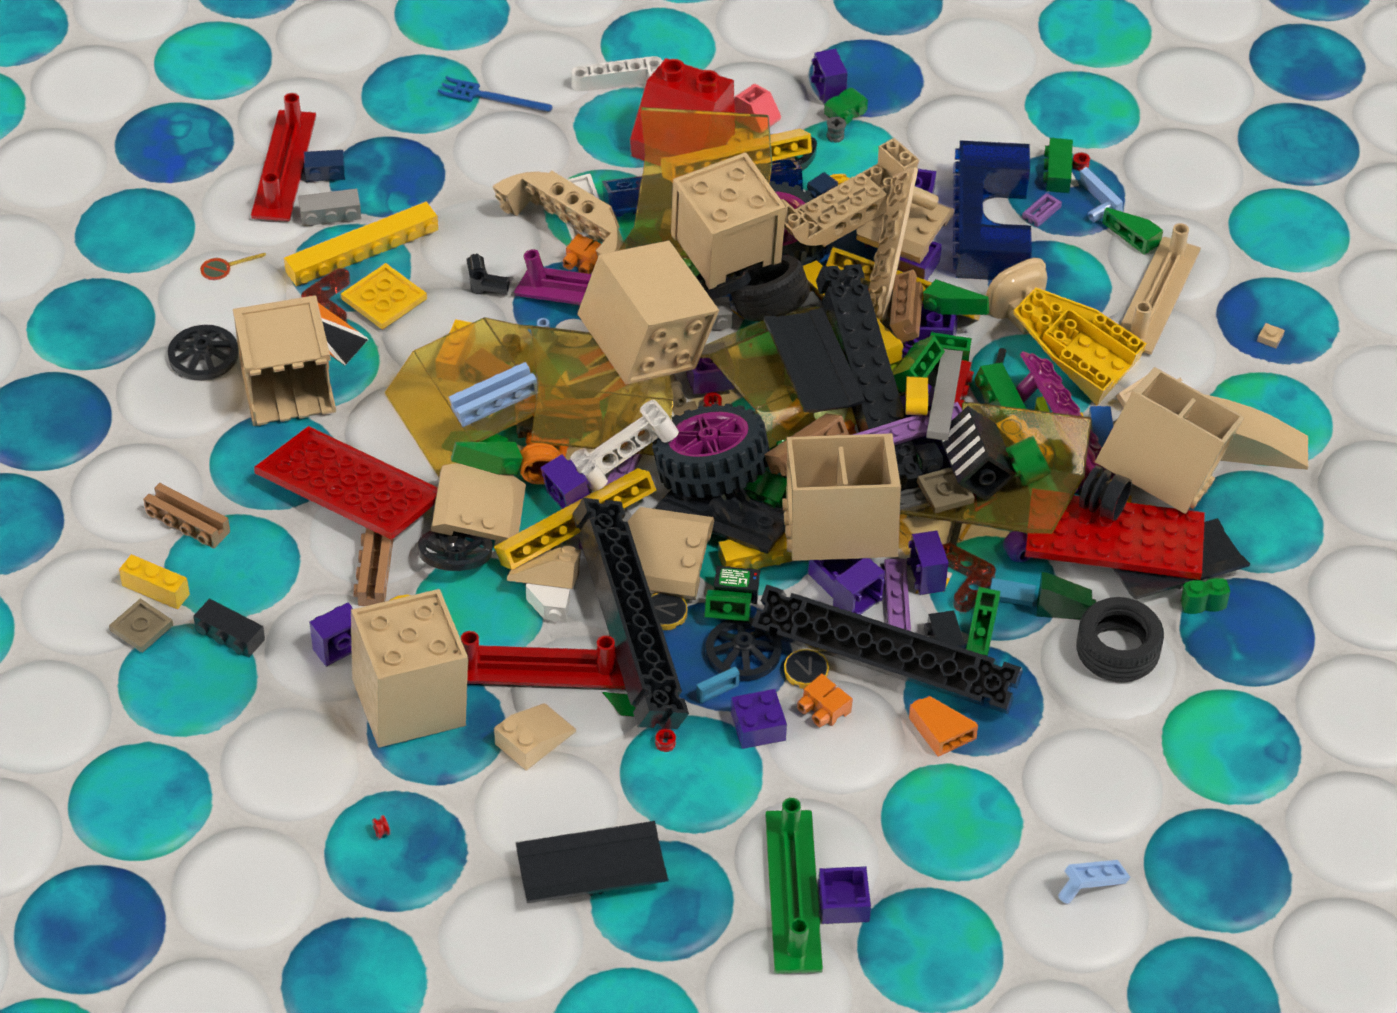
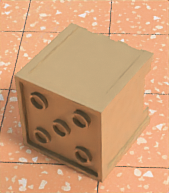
M745 152L673 179L671 235L674 240L677 239L705 279V284L710 290L717 287L718 284L726 282V275L761 261H763V267L781 262L786 206Z
M316 295L233 309L241 371L253 426L265 425L272 421L280 420L282 422L296 417L300 419L314 414L322 413L324 415L336 412L329 379L330 353Z

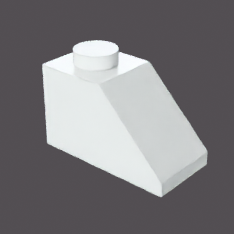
M526 583V600L543 619L566 622L571 602L569 588Z

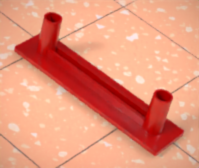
M296 93L286 94L284 96L285 110L278 111L251 212L252 219L291 220L304 168V152H307L309 149L317 117L315 112L301 111L299 95Z
M466 631L461 635V642L468 656L467 683L626 689L615 655V641L611 636L599 637L597 649L482 646L479 645V636L476 632Z

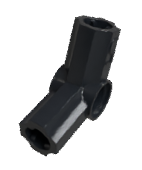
M471 254L470 257L466 258L471 292L474 294H484L489 291L508 294L510 286L509 277L487 274L484 257L479 254Z

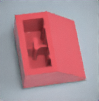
M754 83L735 96V119L748 125L754 131L762 133L781 119L771 92Z

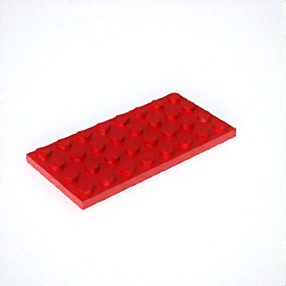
M310 426L306 427L254 466L255 474L390 540L435 505L438 487Z
M1032 490L1025 557L1201 580L1205 512L1188 510L1185 514L1175 508L1127 502L1118 519L1112 521L1100 516V507L1094 513L1089 511V507L1087 509L1079 507L1080 496Z

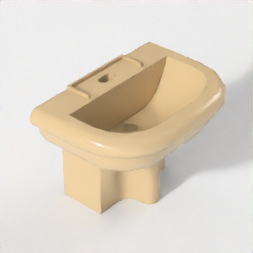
M1030 258L999 273L989 285L986 296L989 297L988 315H992L997 319L1008 318L1024 335L1029 333L1015 317L1013 310L1035 287L1046 291L1047 272L1045 262L1040 258Z

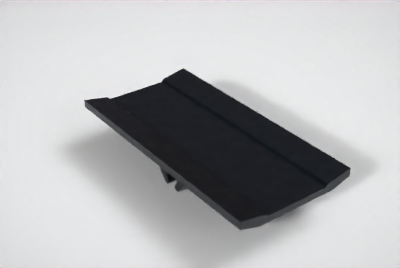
M823 307L793 315L779 317L764 316V322L804 412L817 413L854 407L865 402Z
M744 488L739 489V495L733 490V493L727 494L724 492L716 497L705 495L704 498H697V495L686 497L682 492L679 494L673 493L671 489L655 508L658 510L713 517V534L766 554L771 551L777 540L785 533V511L750 499Z
M1219 519L1205 521L1201 580L1249 567V561L1240 554L1225 533ZM1112 568L1128 593L1135 600L1174 588L1180 590L1182 589L1181 586H1184L1186 582L1199 580Z
M655 821L515 842L527 904L586 894L592 896L593 893L598 892L602 894L605 891L668 882Z

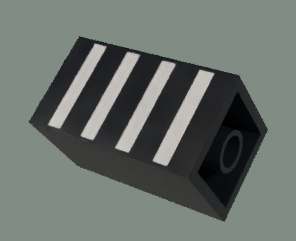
M969 406L951 420L948 440H941L956 480L959 485L987 501L1017 475L995 422Z

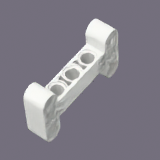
M650 400L643 404L640 408V412L643 415L641 418L590 453L585 448H581L570 456V460L575 464L579 474L583 473L589 482L587 485L592 491L600 490L607 484L606 473L658 437L662 442H669L678 435V429L656 400ZM645 430L642 436H638L640 431ZM624 442H628L626 447L620 448ZM610 454L607 460H602L605 455Z

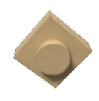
M1266 323L1258 336L1257 342L1277 348L1284 336L1285 330Z

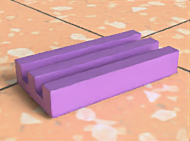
M1046 193L1023 212L1022 218L1024 220L1028 218L1029 223L1035 222V226L1038 227L1061 208L1062 202Z

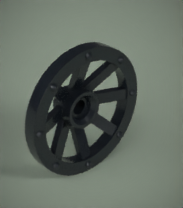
M204 324L184 329L171 340L168 346V359L172 369L179 375L192 380H209L227 373L236 364L239 356L238 344L234 335L216 325ZM191 337L194 339V341H186ZM216 337H220V338L224 339L225 341H213V340H214ZM178 348H189L176 356ZM216 348H231V351L227 355ZM193 355L188 368L180 363ZM214 355L224 362L214 367L211 356ZM199 360H205L208 369L196 370Z
M431 530L425 533L418 542V554L421 560L431 567L446 571L471 570L482 566L492 556L493 545L491 539L453 531L452 536H458L456 542H449L447 537L451 535ZM465 537L474 539L469 545H464ZM439 539L444 548L432 543V541ZM480 545L484 547V549L473 551ZM427 548L430 549V550H432V551H434V552H436V553H430V552L427 550Z
M749 618V621L729 619L721 622L710 632L706 641L708 662L720 674L731 669L732 667L730 666L737 657H742L743 670L738 669L739 681L762 678L771 673L781 659L782 644L777 636V632H773L772 636L758 631H753L752 633L745 632V628L753 629L751 625L754 618ZM733 629H737V630H738V634L735 635V634L729 633L728 631L733 630ZM762 635H765L770 640V642L756 639ZM718 638L730 641L714 647ZM757 648L773 650L771 658L768 659ZM733 649L723 663L716 656V654ZM753 655L763 665L750 669L749 657Z

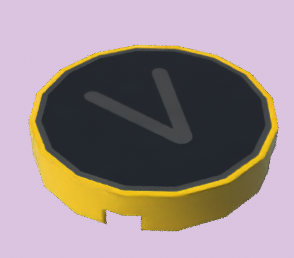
M661 593L652 595L662 630L675 629L676 626L682 625L687 618V603L684 598Z
M810 649L797 650L786 658L784 664L785 677L792 685L796 684L799 688L804 689L821 674L826 677L828 676V661L817 651Z

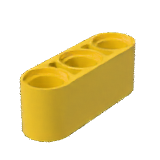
M907 377L906 415L927 416L928 378Z

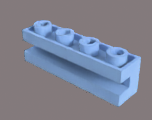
M524 362L449 396L452 411L462 427L539 393L536 377L533 373H530L529 366Z

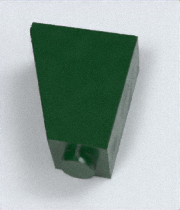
M1047 572L1041 573L1037 597V617L1081 620L1087 608L1096 603V599H1092L1091 589Z

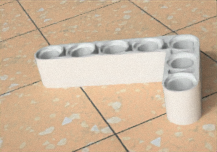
M652 56L576 66L572 69V88L575 91H589L643 84L647 82L648 78L663 61L659 57Z

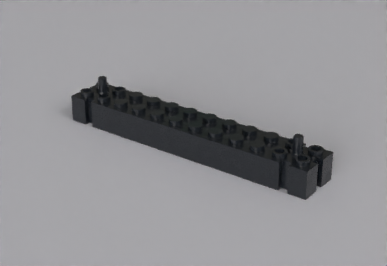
M861 264L845 265L843 270H840L838 266H823L817 276L816 284L819 294H825L822 299L824 312L865 399L864 403L852 407L859 433L906 418L867 285L862 284L865 277ZM913 440L894 445L901 491L917 488L919 486L917 478L922 475L920 464L914 462L917 454Z
M583 498L572 515L576 528L581 530L579 538L609 636L615 641V655L631 705L636 707L633 714L637 727L654 728L658 724L662 729H678L688 716L689 711L685 699L679 698L682 689L629 524L623 521L626 514L622 502L606 500L604 504H600L598 499Z
M766 584L761 598V602L764 605L763 611L757 609L751 625L755 631L768 636H772L773 632H777V636L781 640L983 706L984 701L990 702L991 709L1009 714L1014 699L1013 693L1010 691L1011 688H1018L1023 673L1021 667L1007 662H1003L1001 667L997 665L995 658L792 592L789 598L786 597L787 595L783 589Z

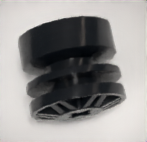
M1096 465L1083 484L1079 507L1083 509L1089 507V511L1093 513L1100 507V516L1116 521L1129 498L1132 480L1116 474L1111 480V471L1106 469L1103 472V468Z

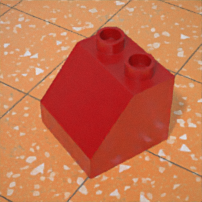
M665 58L646 82L630 138L631 157L662 167L661 158L728 144L729 139L731 140V137L736 134L734 80L720 76L712 70H702L686 65L678 59Z

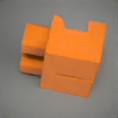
M578 233L566 247L563 267L571 270L576 266L579 268V273L592 274L598 259L596 250L601 243L593 242L592 239Z
M821 674L804 688L803 697L797 702V709L802 714H807L810 710L814 711L812 720L819 728L827 723L833 726L837 718L842 715L845 717L852 712L853 698L839 687L836 688V684Z

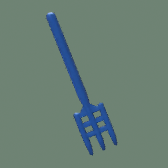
M448 76L445 78L457 85L452 86L442 83V86L453 90V92L450 93L438 89V92L446 97L470 102L473 98L479 96L489 100L551 112L553 109L552 105L480 91L478 89L480 84L453 79Z

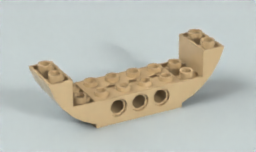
M892 138L879 146L878 164L799 208L794 209L782 199L781 201L786 206L784 228L803 244L812 246L822 245L825 247L885 213L892 177L910 168H917L919 159L898 140Z
M552 170L549 173L525 172L516 174L492 186L496 194L495 197L501 204L500 208L507 214L512 213L517 216L532 201L537 206L539 204L543 206L548 213L558 215L564 223L568 224L570 222L579 232L582 233L584 231L588 233L592 240L600 241L602 244L596 250L598 256L603 253L626 249L619 231V224L611 206Z

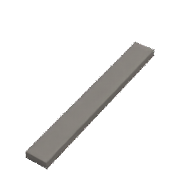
M944 349L945 353L940 358L926 438L948 440L963 351Z

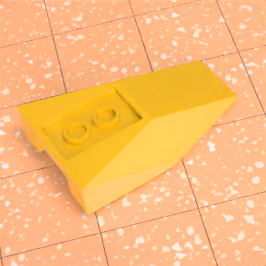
M1036 287L1013 310L1015 317L1049 357L1096 406L1138 362L1147 343L1097 309Z

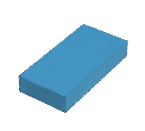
M992 578L990 589L1001 591L1000 602L1032 607L1036 585Z
M733 667L697 684L696 699L699 703L706 702L739 686L738 669Z

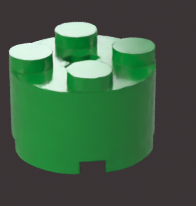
M1034 436L1023 439L1006 448L1010 459H1013L1012 465L1024 487L1051 474L1048 463Z

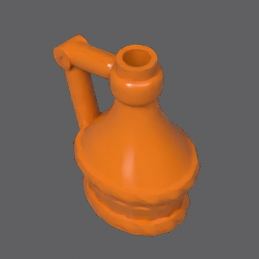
M529 432L526 437L527 446L520 450L523 457L519 469L520 474L529 483L545 484L541 467L561 454L566 458L569 438H542L538 436V433Z

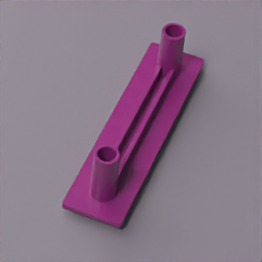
M530 249L524 253L523 257L527 271L514 290L515 296L581 305L592 274L544 268L538 250Z
M1022 351L1020 356L1030 373L1018 384L1016 390L1024 403L1039 388L1082 459V462L1063 481L1064 486L1070 492L1076 493L1083 486L1091 470L1096 465L1102 467L1095 463L1102 447L1098 443V437L1090 429L1089 422L1080 414V408L1072 400L1071 393L1061 383L1062 379L1055 372L1053 364L1046 358L1042 359L1033 353L1029 354ZM1111 472V479H1113V477L1116 475L1113 472Z

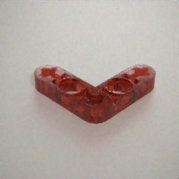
M344 268L335 269L304 290L301 297L316 295L319 304L329 307V311L348 323L347 313L329 300V298L350 284L349 271ZM324 286L331 287L329 290L321 289Z
M942 544L949 563L948 567L968 576L955 593L953 606L957 611L968 612L975 605L978 590H972L969 586L976 584L988 589L992 583V578H995L996 568L991 563L954 544ZM970 561L973 565L963 566L961 562Z

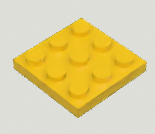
M385 263L342 292L341 299L383 330L425 301L427 293Z

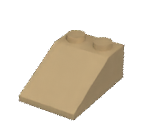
M563 546L562 548L559 547L544 552L517 568L511 569L507 576V581L572 589L579 576L581 550H576L572 546Z
M545 703L512 714L494 728L495 745L526 771L576 732V729Z

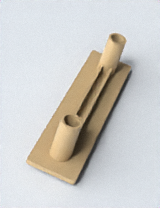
M915 167L895 174L890 183L891 190L886 201L887 209L882 219L883 227L878 238L879 246L874 256L875 264L870 275L871 283L869 287V294L876 318L880 322L885 321L886 317L891 318V295L911 203L931 211L935 209L938 203L937 195L915 186L918 168Z
M1183 223L1174 225L1171 238L1165 236L1162 238L1120 325L1147 343L1143 353L1150 355L1156 347L1201 250L1200 247L1187 243L1189 227Z

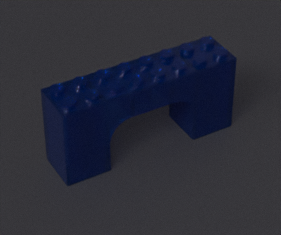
M960 140L959 148H955L954 160L957 161L953 163V174H956L953 176V187H956L953 189V201H956L953 203V209L956 216H953L952 228H956V230H953L952 242H956V244H953L952 256H956V258H953L952 270H956V278L993 280L1002 271L1030 259L1032 256L1031 225L996 223L988 219L983 211V202L991 198H1027L1030 176V144Z

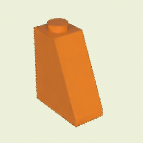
M931 696L918 699L910 705V721L938 757L977 738L978 725L976 722Z

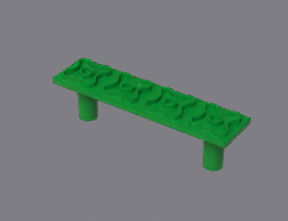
M787 798L782 803V810L765 812L774 972L821 973L823 971L812 811L801 810V803L798 799Z

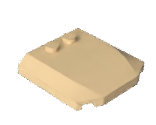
M911 203L900 257L920 264L928 253L929 245L942 226L946 227L954 215V209L937 203L935 209L931 211ZM885 213L858 227L857 240L878 248V238L882 231V219Z
M459 463L442 465L431 531L451 536L453 531L493 539L495 540L494 545H497L519 533L526 484L513 475H497Z
M639 507L627 522L651 594L661 593L696 600L700 584L699 575L707 542L711 538L714 518Z

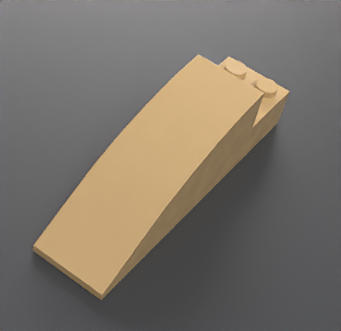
M1206 395L1244 417L1221 461L1308 470L1307 435L1279 419L1252 407Z

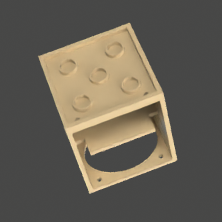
M665 241L600 254L580 305L578 316L627 385L695 369L719 309L671 242Z
M1154 367L1132 391L1095 463L1115 474L1131 479L1132 484L1186 514L1189 508H1195L1202 496L1211 487L1215 480V477L1212 475L1244 417Z
M892 433L787 437V496L782 499L783 511H787L784 512L786 538H790L787 539V552L792 553V561L898 557L901 485Z
M440 589L352 609V680L378 748L466 726L468 656Z

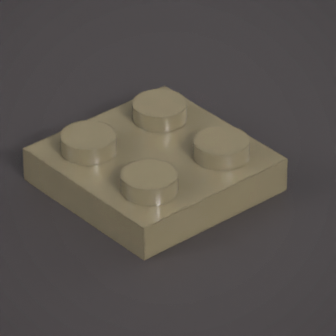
M952 468L921 475L917 478V483L934 513L974 503V495L971 491L958 484Z
M140 598L109 625V629L112 633L143 653L173 626V620Z

